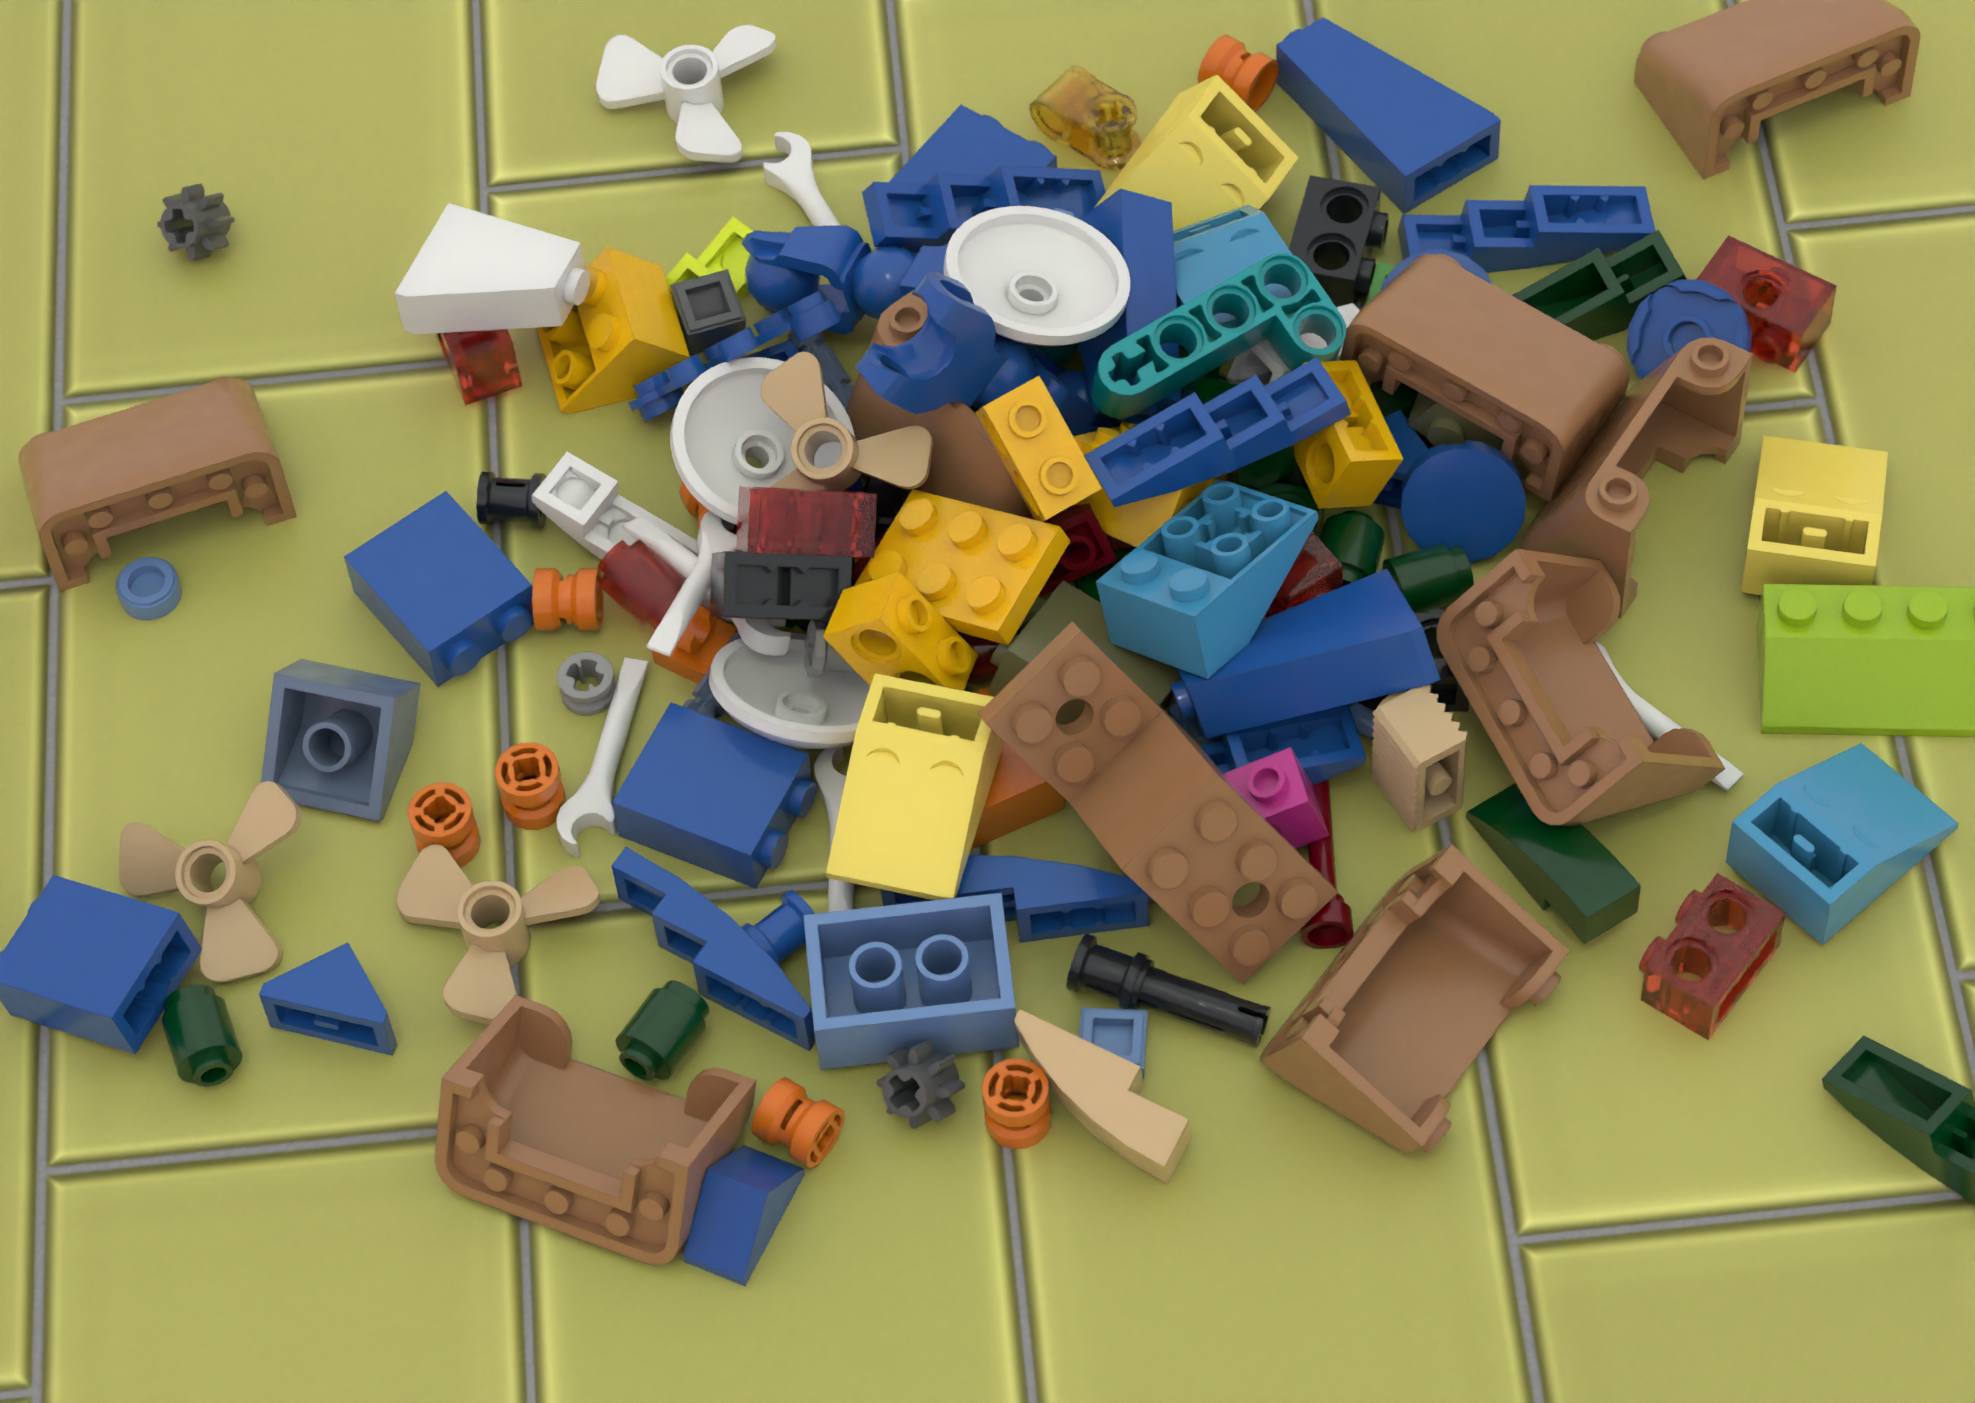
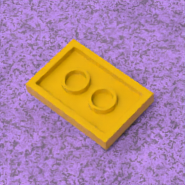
M912 489L854 586L900 571L955 631L1009 646L1070 543V539L1062 528L1057 525Z

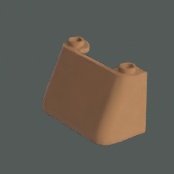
M1746 0L1668 32H1658L1649 37L1643 43L1636 60L1634 83L1704 180L1729 170L1730 160L1727 158L1726 153L1731 146L1741 137L1744 138L1747 144L1758 140L1760 121L1850 84L1854 86L1862 98L1874 92L1884 106L1909 97L1911 95L1917 61L1920 31L1904 11L1886 0Z
M1426 253L1418 256L1361 308L1346 329V337L1340 356V361L1357 360L1369 387L1373 382L1383 381L1382 390L1393 395L1399 385L1404 383L1503 439L1501 451L1511 461L1517 454L1529 471V476L1526 478L1523 487L1548 502L1552 501L1626 395L1630 380L1625 360L1615 348L1605 343H1596L1463 269L1455 259L1445 254L1435 255Z
M914 290L890 305L881 314L869 348L873 343L897 346L909 341L922 329L928 317L927 304L921 298L912 295ZM859 373L846 408L857 441L915 425L924 427L933 437L934 445L929 476L924 484L914 490L1021 517L1031 515L1029 508L978 416L966 404L956 401L947 403L930 412L910 413L877 395ZM861 473V478L867 482L869 476Z
M1713 337L1699 338L1686 344L1628 389L1619 406L1552 501H1546L1526 530L1522 549L1601 560L1619 592L1620 612L1618 618L1622 619L1637 594L1638 582L1631 578L1636 530L1646 517L1650 504L1649 489L1645 485L1643 478L1655 461L1681 473H1684L1691 459L1704 454H1715V460L1723 464L1728 462L1741 440L1753 354L1724 340Z
M220 377L201 386L60 430L40 433L25 444L18 454L19 466L35 526L60 592L90 583L86 566L91 557L98 552L101 559L113 556L108 537L223 501H227L232 518L244 514L242 507H252L262 513L267 526L297 517L282 465L256 394L250 383L243 379Z
M1515 549L1444 611L1437 626V643L1441 654L1537 818L1549 825L1576 826L1692 793L1705 786L1725 769L1724 765L1710 742L1700 732L1687 728L1672 729L1654 742L1597 646L1596 641L1610 630L1617 621L1620 612L1619 592L1602 561Z
M1451 844L1411 868L1385 893L1355 931L1353 937L1345 944L1265 1047L1260 1056V1061L1279 1078L1403 1153H1411L1419 1148L1426 1153L1444 1137L1452 1124L1445 1117L1451 1106L1450 1102L1445 1099L1511 1010L1521 1006L1528 1000L1536 1006L1555 989L1561 980V976L1555 970L1570 950Z
M515 995L441 1078L435 1147V1166L441 1180L451 1190L464 1197L632 1259L652 1265L668 1263L675 1258L688 1240L707 1168L732 1152L751 1114L757 1080L725 1069H705L690 1083L685 1100L571 1059L572 1036L566 1021L555 1010Z

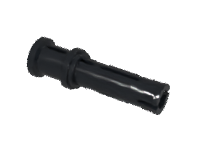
M1085 934L1077 947L1066 983L1067 989L1074 992H1079L1081 988H1085L1119 1001V1008L1138 1010L1140 1006H1144L1206 1029L1228 1035L1249 1043L1254 1047H1258L1261 1041L1260 1034H1264L1271 1012L1270 1006L1245 1000L1154 967V960L1149 959L1147 954L1138 952L1133 957L1097 944V937L1090 934Z

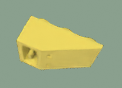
M1216 74L1177 95L1096 206L1120 188L1172 202L1173 231L1245 205H1250L1259 210L1270 199L1299 157Z
M1763 435L1741 593L1761 595L1763 584L1873 585L1883 516L1888 452Z
M877 673L874 674L856 728L827 864L826 878L930 900L956 898L1004 745V741L985 724L978 714L994 697Z

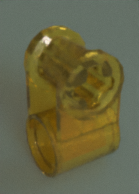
M1071 65L1030 104L1029 111L1031 117L1045 135L1056 142L1067 145L1103 169H1123L1141 145L1138 133L1133 130L1137 120V108L1134 101L1128 95L1118 92L1078 65Z

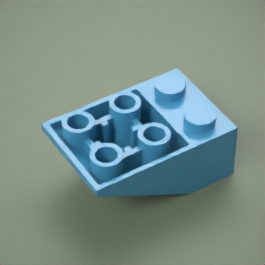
M1245 205L1173 231L1177 308L1269 255L1275 253L1292 254L1263 211L1250 205ZM1272 283L1265 286L1273 296L1278 298L1292 297L1291 291L1281 284ZM1228 313L1213 315L1214 319L1226 328L1241 326L1240 322Z
M1218 478L1096 581L1110 643L1209 679L1251 641L1319 519L1317 511Z
M1860 743L1778 782L1735 818L1731 824L1726 863L1823 945L1958 829L1959 823L1865 745Z

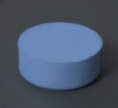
M144 557L129 563L122 569L116 581V591L123 609L130 616L140 620H155L166 616L175 609L182 595V588L176 570L169 562L157 557Z

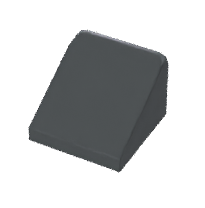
M728 269L670 285L675 310L689 355L703 353V350L746 329V319Z

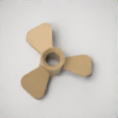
M799 352L768 373L761 384L763 401L796 432L791 443V456L797 468L753 498L746 507L745 516L748 524L755 532L786 553L805 555L814 548L826 491L837 492L847 489L858 480L861 473L907 490L918 488L927 480L934 445L933 437L928 430L917 425L908 426L857 441L842 423L828 418L822 368L820 362L813 354ZM832 441L841 443V456L834 465L827 468L815 467L814 456L820 446Z
M265 781L256 786L251 793L227 845L213 840H201L184 849L147 825L138 822L129 823L123 828L120 835V882L124 889L134 896L151 897L180 891L190 902L206 906L199 964L202 974L209 980L230 983L268 973L280 964L283 952L278 941L249 905L257 896L261 886V871L255 859L290 837L298 829L301 822V810L281 785L272 781ZM223 861L226 868L225 880L214 891L211 886V875L214 868Z
M438 844L429 845L418 854L400 885L396 896L399 913L405 921L414 924L461 929L467 952L446 981L442 990L443 998L449 1011L457 1017L487 1025L517 995L510 967L518 963L526 955L530 947L531 938L528 925L583 915L594 910L600 902L597 886L586 869L581 866H567L556 871L520 898V895L512 886L501 881L489 880L472 885L449 851L444 846ZM497 921L505 922V923H503L501 926H499V927H497V928H493V929H484V928H483V927H485L487 924L492 923V922H497Z

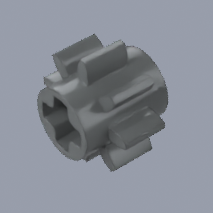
M194 184L182 187L180 194L163 198L164 205L167 208L162 214L161 221L157 222V226L161 228L164 238L169 243L168 250L170 252L187 248L190 261L210 257L211 251L228 247L229 242L225 235L228 233L231 223L235 222V219L230 215L227 205L223 202L224 195L222 193L205 196L202 184Z
M925 1040L913 1046L910 1050L902 1047L889 1054L886 1060L893 1071L877 1080V1086L882 1088L883 1097L888 1106L887 1113L889 1115L895 1113L898 1116L909 1118L911 1128L913 1129L924 1125L932 1119L939 1122L954 1114L956 1109L949 1097L965 1088V1083L959 1080V1073L954 1063L956 1057L953 1054L947 1056L944 1053L933 1051L930 1040Z

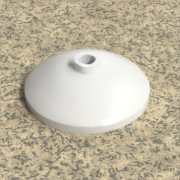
M1008 206L982 212L964 222L955 231L948 243L944 259V275L958 280L965 285L971 293L974 304L985 309L992 317L996 334L1029 345H1070L1092 339L1104 333L1123 314L1130 292V275L1126 262L1113 243L1101 232L1082 220L1047 208Z
M762 357L739 358L728 363L723 362L698 376L682 395L673 415L670 430L672 458L681 480L690 493L715 515L749 529L752 528L745 516L748 503L797 468L791 456V443L796 432L767 406L761 396V384L768 373L784 363V361ZM824 384L828 418L842 423L855 437L845 408L835 394ZM832 441L820 446L814 456L815 467L827 468L834 465L841 456V443ZM745 458H757L764 467H752L746 462ZM845 489L837 492L826 491L822 515L836 504Z
M791 634L787 655L770 656L758 653L744 644L741 638L725 645L716 653L709 674L710 689L722 708L738 723L765 738L796 748L824 749L853 745L856 728L870 686L865 680L860 679L858 673L822 672L818 678L808 677L804 660L807 634Z

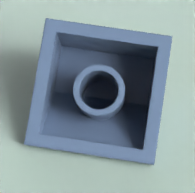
M300 659L275 672L261 783L265 781L278 783L296 804L376 821L382 820L413 745L421 683L306 659Z

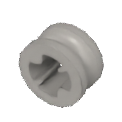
M584 651L573 654L565 659L558 669L557 681L562 702L569 711L577 715L591 716L600 714L610 707L616 683L612 665L606 657L596 652ZM585 677H597L598 686L594 687L589 683V690L581 691L577 690L576 681L580 680L582 684H585Z

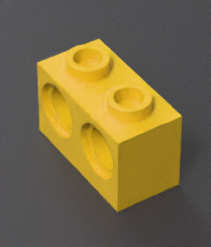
M1357 360L1323 361L1321 364L1346 399L1351 415L1294 444V457L1318 509L1371 506L1403 461V457Z
M1040 376L995 399L975 412L1035 520L1043 522L1102 489Z
M900 571L844 589L823 635V638L869 686H871L874 674L877 673L964 691L978 656L972 647Z

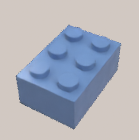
M1002 893L803 915L814 1033L821 1070L887 1062L886 1057L902 1047L910 1050V1048L925 1040L931 1041L933 1051H938L945 1055L1019 1047L1018 1034L1014 1023L1016 1008Z

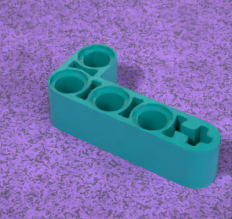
M1275 253L1263 258L1111 345L1102 353L1092 383L1091 396L1095 406L1103 414L1112 418H1127L1136 415L1265 339L1270 342L1290 371L1300 367L1303 362H1308L1316 357L1320 362L1336 361L1346 337V324L1341 313L1308 266L1299 257L1290 253ZM1272 283L1281 284L1291 291L1292 297L1278 298L1273 296L1265 286ZM1228 313L1234 316L1241 326L1226 328L1221 326L1214 319L1213 315ZM1314 333L1320 336L1328 347L1317 349L1307 346L1302 341L1300 335ZM1177 343L1188 351L1189 356L1173 358L1162 350L1161 345ZM1115 375L1118 381L1114 382L1112 376ZM1135 377L1133 386H1130L1127 381Z

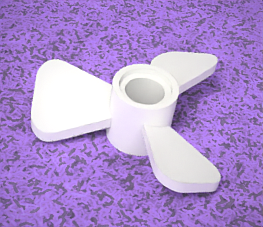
M742 25L730 30L713 51L699 45H683L668 52L664 58L627 35H617L608 41L604 49L596 81L598 99L608 109H619L665 100L669 117L677 123L675 141L677 149L682 155L697 161L737 162L743 155L742 145L739 138L720 115L724 107L721 78L772 53L776 48L775 34L753 25Z

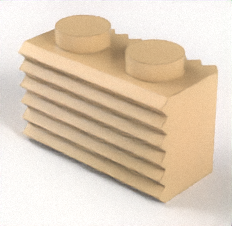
M1431 685L1392 693L1384 698L1372 713L1375 717L1372 720L1374 722L1372 726L1374 730L1372 736L1374 739L1371 742L1374 745L1371 748L1373 750L1371 754L1373 758L1371 761L1373 765L1371 771L1373 773L1370 776L1412 832H1419L1461 809L1463 803L1467 732L1460 731V723L1452 721L1453 713L1445 712L1446 704L1438 702V694L1431 693Z

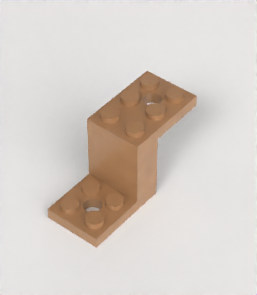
M1073 621L978 713L988 727L1070 803L1120 869L1242 984L1259 970L1338 893L1332 884L1246 801L1197 742ZM1073 699L1085 701L1083 713L1076 721L1066 725L1056 723L1057 713L1063 704ZM1251 882L1260 883L1259 893L1252 902L1245 906H1232L1233 897L1240 887Z

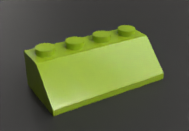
M1763 584L1756 626L1761 733L1975 737V587Z

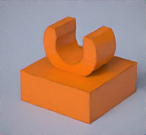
M700 605L670 657L652 650L654 663L698 684L711 667L716 653L729 642L731 637L738 632V629L717 617H710V610Z

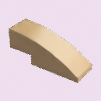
M1020 1009L1014 1019L1018 1038L1031 1061L1044 1071L1049 1081V1087L1061 1103L1096 1138L1129 1163L1168 1184L1192 1137L1189 1119L1139 1096L1144 1086L1140 1066Z

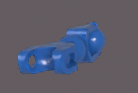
M844 225L796 226L792 232L755 230L748 233L742 241V245L750 253L745 268L747 289L760 306L765 307V310L773 314L784 308L788 311V306L820 290L825 301L832 300L842 319L839 323L825 330L841 334L852 332L865 314L879 320L881 314L890 305L912 290H915L929 271H935L944 275V259L948 244L943 246L923 245L917 256L913 252L895 245L874 248L871 251L869 243L863 242L857 230ZM820 275L826 277L830 284H819Z
M929 271L912 292V295L921 298L927 304L928 317L922 329L909 341L897 346L873 343L855 366L877 395L914 414L930 412L947 403L956 401L969 406L973 405L979 410L986 404L1040 376L1073 436L1095 432L1098 427H1115L1109 416L1095 413L1085 371L1067 370L1059 366L1034 345L1016 342L996 335L992 317L985 309L974 304L971 293L965 285L958 280L935 271Z

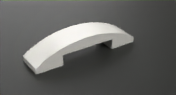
M566 452L532 494V502L564 532L598 558L637 583L674 601L686 578L646 549L624 530L622 526L641 516L665 531L698 556L697 540L619 495V481L571 453ZM706 595L701 606L710 610V597ZM717 617L724 621L733 622L731 618Z

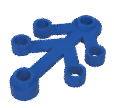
M819 290L788 306V311L784 308L753 324L759 336L755 337L751 328L748 327L703 350L708 362L703 364L699 355L696 354L635 385L633 388L639 398L628 404L632 411L638 409L644 422L677 406L684 394L681 386L695 380L708 369L723 362L728 363L789 330H792L797 342L800 343L839 323L842 319L832 300L825 301Z

